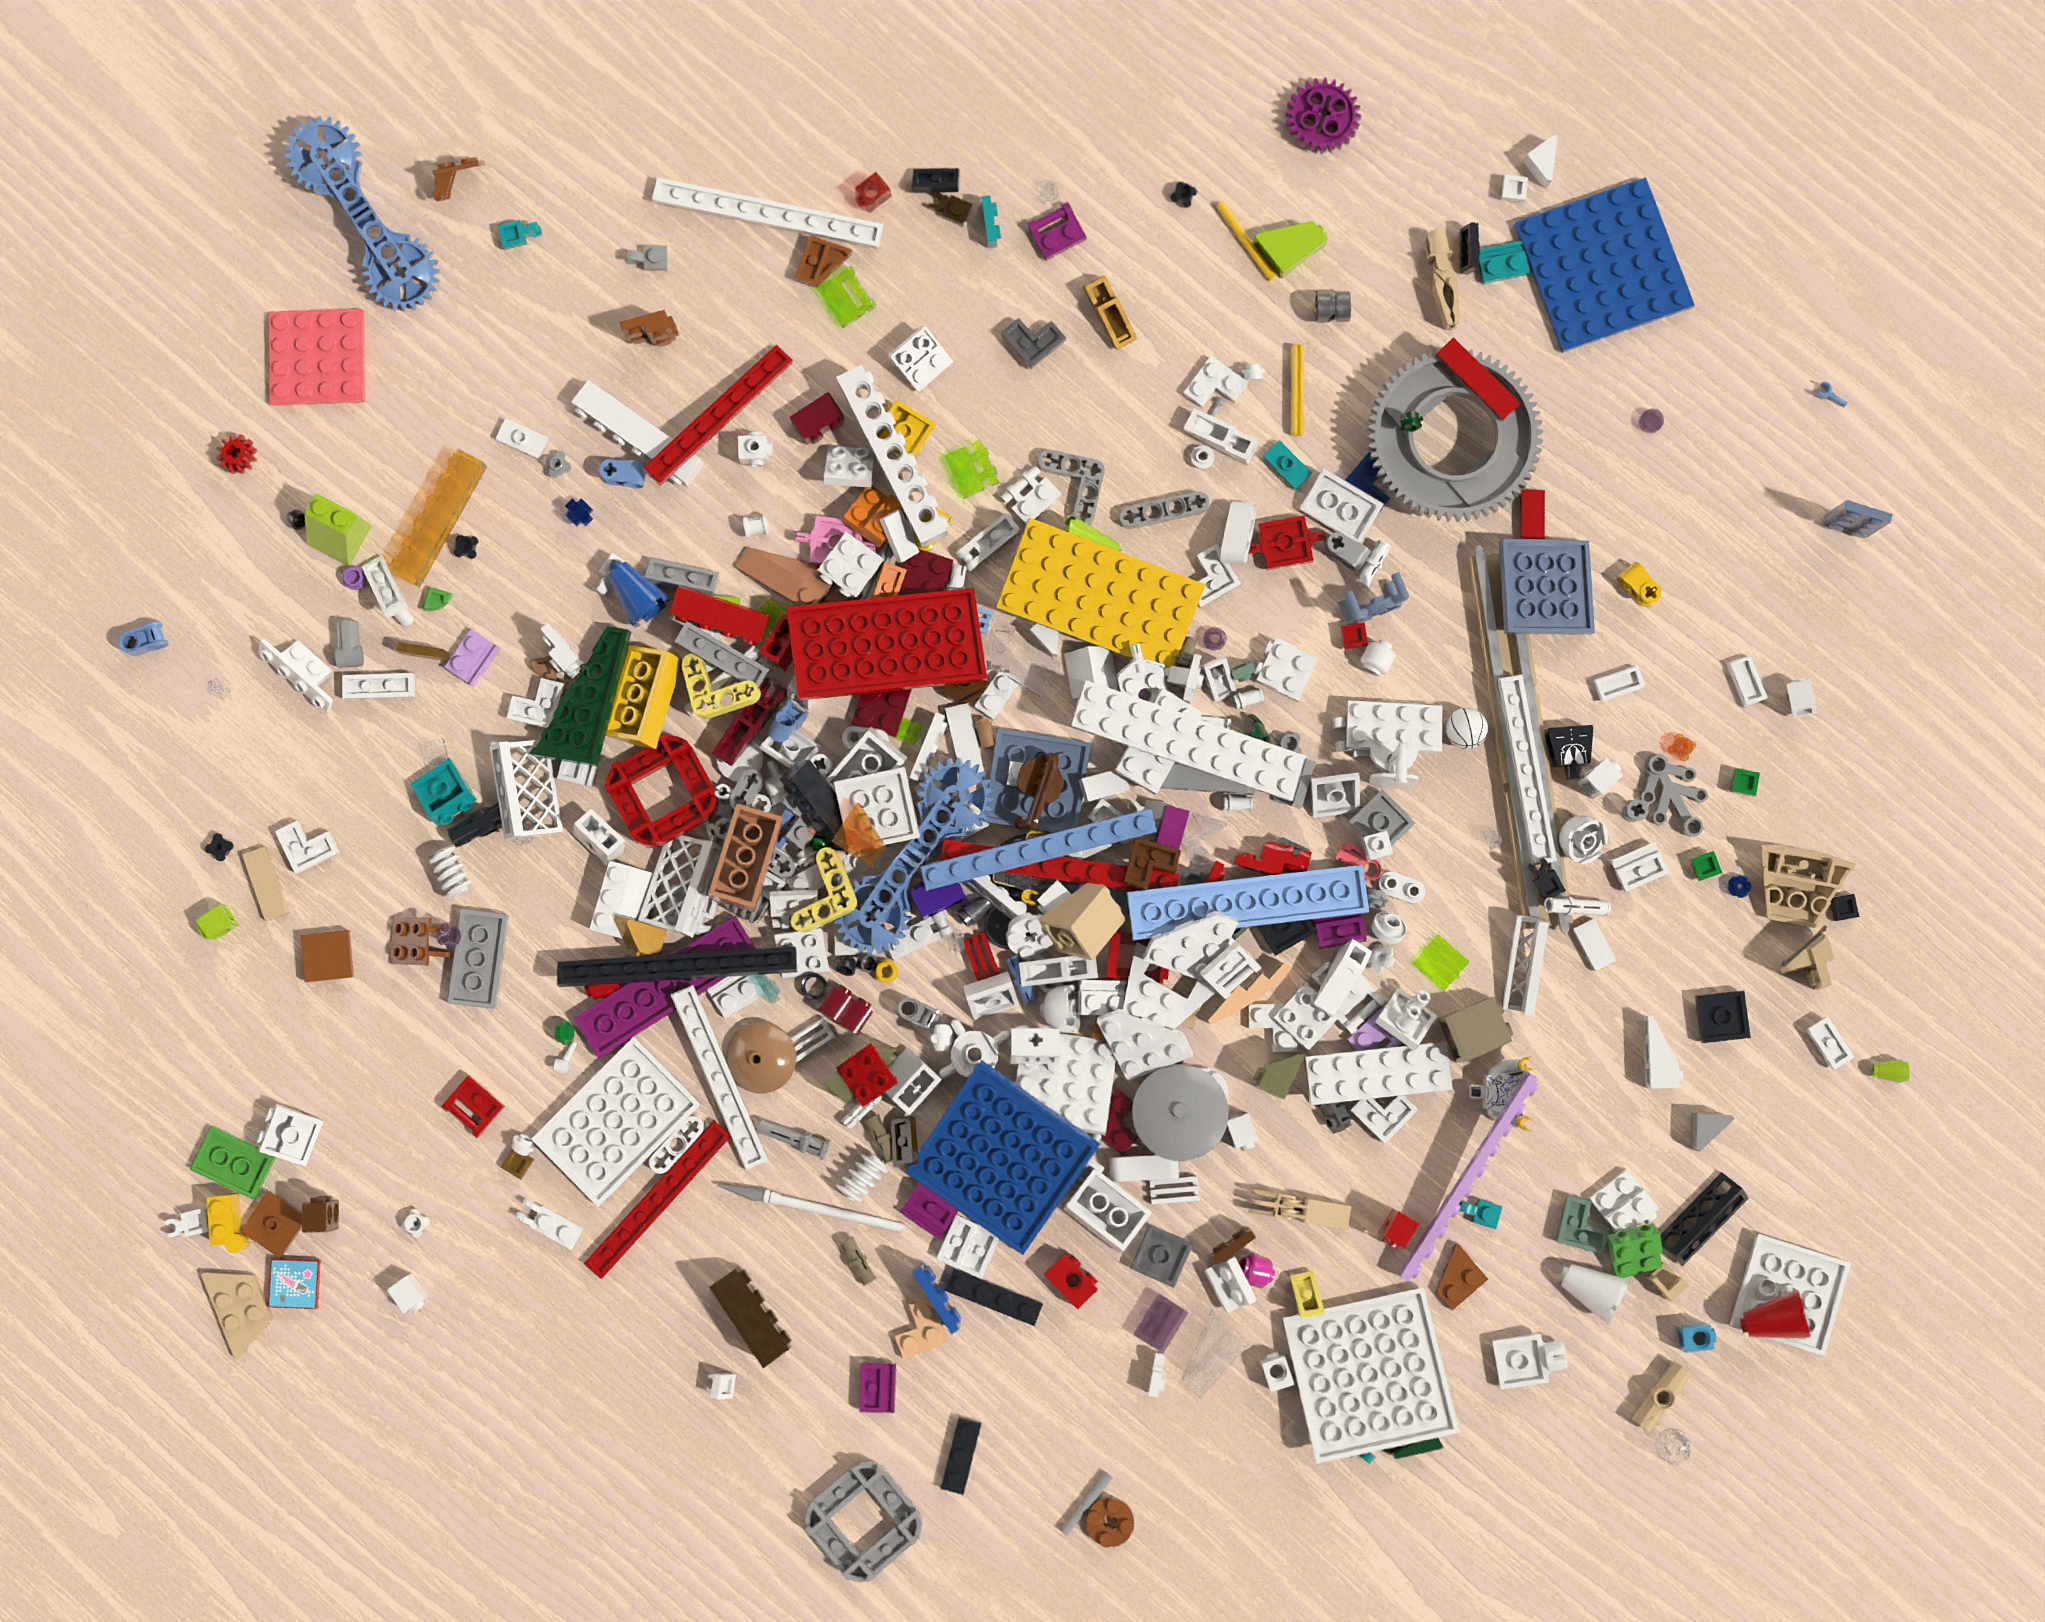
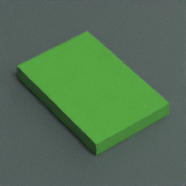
M210 1126L189 1170L255 1200L276 1157L259 1152L257 1146L215 1126Z

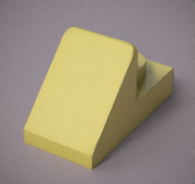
M1314 1271L1291 1275L1290 1281L1300 1318L1305 1319L1324 1315L1325 1311Z

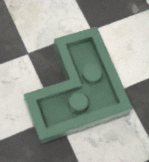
M1566 1195L1555 1242L1604 1254L1609 1231L1586 1225L1591 1201Z

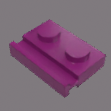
M1361 914L1313 919L1319 949L1343 946L1352 939L1358 943L1366 942L1367 940Z
M919 1183L900 1213L940 1239L959 1210Z
M861 1363L859 1412L895 1413L897 1363Z

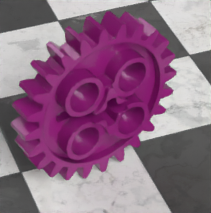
M1324 77L1322 83H1319L1318 79L1315 78L1313 85L1306 81L1305 89L1299 86L1297 88L1298 95L1292 93L1291 100L1293 102H1288L1287 108L1290 110L1286 111L1285 117L1291 119L1287 120L1286 126H1293L1289 134H1297L1295 142L1302 140L1303 149L1309 144L1311 145V152L1318 147L1320 154L1323 153L1324 148H1327L1329 153H1332L1333 146L1341 150L1342 142L1348 145L1350 142L1349 137H1355L1356 132L1354 130H1358L1360 125L1356 121L1361 119V114L1356 112L1360 110L1361 106L1354 105L1357 101V96L1350 98L1352 89L1343 90L1345 83L1340 84L1338 87L1336 86V79H1333L1331 84H1328L1326 77ZM1330 97L1331 101L1321 132L1316 134L1326 98ZM1317 98L1321 101V104L1314 105L1310 99ZM1339 105L1343 108V111L1336 112L1332 106ZM1307 119L1312 120L1314 125L1306 126L1303 121ZM1332 126L1336 129V132L1329 133L1325 128Z

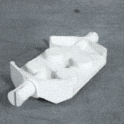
M1140 643L1130 645L1133 659H1131V663L1117 674L1120 692L1139 698V691L1145 688L1150 693L1147 701L1153 703L1162 688L1168 691L1163 671L1165 665L1144 659Z

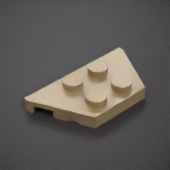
M204 1272L201 1274V1277L233 1357L236 1360L243 1356L247 1348L255 1342L264 1328H267L274 1318L255 1274Z

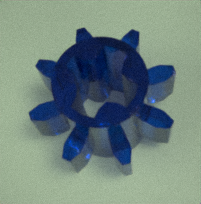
M572 498L565 505L568 511L564 515L575 526L578 527L582 523L586 527L593 520L590 514L594 510L582 498L577 502Z

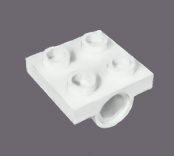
M828 446L824 485L871 487L874 480L875 461L872 449Z

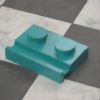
M1523 241L1481 249L1479 269L1483 285L1529 275L1530 270L1526 253L1523 249Z

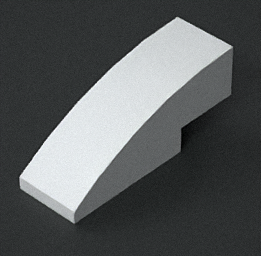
M1195 408L1183 428L1186 432L1207 445L1246 465L1250 463L1258 447L1257 439Z
M1071 956L1019 963L1022 987L1098 978L1096 957L1093 961Z

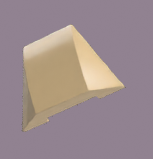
M1780 844L1761 845L1767 919L1815 928L1830 906V901L1837 890L1841 889L1843 881L1856 864L1825 853Z

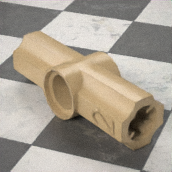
M1673 1361L1658 1383L1650 1388L1648 1397L1634 1414L1632 1420L1650 1433L1665 1411L1674 1405L1675 1397L1692 1374L1683 1366ZM1665 1391L1667 1394L1665 1401L1658 1403V1393Z

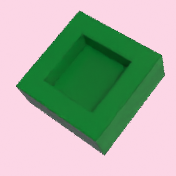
M1738 768L1734 769L1730 792L1752 797L1756 796L1760 773Z
M1714 851L1690 859L1698 881L1722 873Z

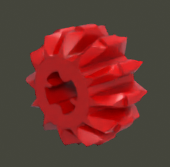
M230 434L229 441L221 439L224 446L216 447L217 451L221 453L216 456L217 460L222 462L221 467L224 470L228 469L231 474H235L236 471L244 474L245 467L251 470L252 465H250V462L257 461V458L253 455L258 452L255 447H252L253 441L250 439L246 440L245 436L241 434L237 438Z

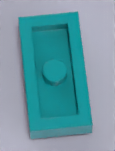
M990 195L981 196L988 248L997 247V239H1001L1000 226L995 225L994 217L998 216L996 202L991 203Z

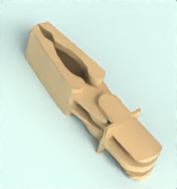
M1436 228L1428 234L1425 240L1426 263L1432 262L1433 265L1432 294L1444 330H1453L1460 322L1458 281L1448 260L1453 253L1449 249L1448 238L1445 231ZM1443 287H1445L1450 297V309L1443 296Z
M1252 1189L1251 1191L1252 1194L1273 1197V1200L1267 1201L1250 1198V1203L1271 1207V1211L1249 1207V1213L1292 1220L1295 1217L1300 1218L1299 1221L1303 1223L1348 1230L1352 1208L1350 1205L1303 1197V1200H1297L1296 1196L1257 1189ZM1294 1207L1301 1208V1211L1294 1210Z

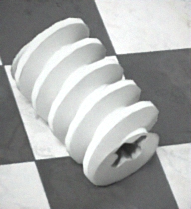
M455 846L442 848L428 856L433 857L429 862L430 865H438L433 870L435 874H441L437 879L438 882H446L441 889L449 891L445 896L447 900L470 891L467 886L472 883V880H463L468 874L467 871H459L464 866V863L456 864L455 862L460 855L451 854L456 849Z
M868 1150L871 1155L870 1157L866 1155L861 1156L865 1162L864 1164L855 1163L858 1171L849 1170L852 1178L850 1179L845 1176L842 1178L845 1186L836 1184L837 1188L852 1201L857 1200L861 1202L863 1197L860 1192L868 1195L869 1189L867 1185L871 1187L876 1185L873 1178L882 1179L879 1171L885 1173L889 1171L886 1164L870 1150Z

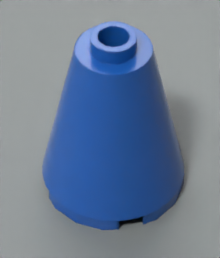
M618 561L609 568L608 578L633 628L641 626L638 622L642 619L648 622L666 607L664 601H671L665 592L629 563Z

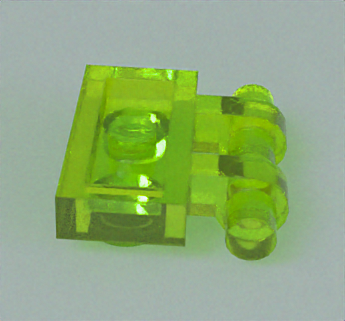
M981 440L972 443L975 452L969 454L965 446L944 455L963 499L984 491L985 488L982 481L986 479L989 480L991 486L999 483L996 475L998 474L995 466H992L988 457V449L983 446ZM980 460L984 469L980 473L977 472L974 466V462Z

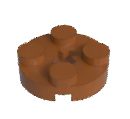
M1102 1497L1096 1500L1089 1508L1086 1518L1087 1531L1096 1543L1105 1548L1119 1546L1130 1538L1134 1530L1133 1512L1129 1505L1121 1499ZM1108 1515L1110 1518L1115 1517L1117 1519L1114 1522L1115 1527L1113 1528L1104 1526L1106 1522L1105 1517Z

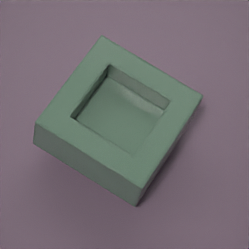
M1247 661L1230 669L1234 681L1243 682L1252 677L1251 673L1256 672L1253 662Z

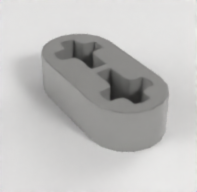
M749 769L740 777L729 798V803L734 810L737 804L735 798H741L744 792H746L744 796L746 804L744 806L751 807L763 786V777L757 770ZM754 775H756L755 779L758 781V783L751 784L750 788L747 790L746 788L748 787L749 782L746 779L748 777L752 778Z

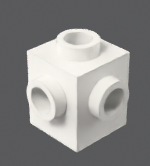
M750 432L749 436H738V459L741 464H749L750 467H762L763 464L769 463V456H773V443L769 442L766 435H763L761 432Z

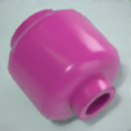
M1249 1254L1239 1262V1266L1250 1286L1264 1288L1273 1281L1275 1270L1270 1259L1257 1254Z

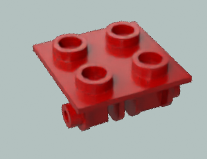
M869 1043L836 1067L862 1108L898 1084L897 1077H894L888 1068V1064H885L884 1058H881L876 1050V1046H873L872 1043Z

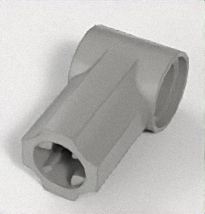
M353 620L337 622L338 647L335 649L337 667L363 666L364 653L359 639V622Z

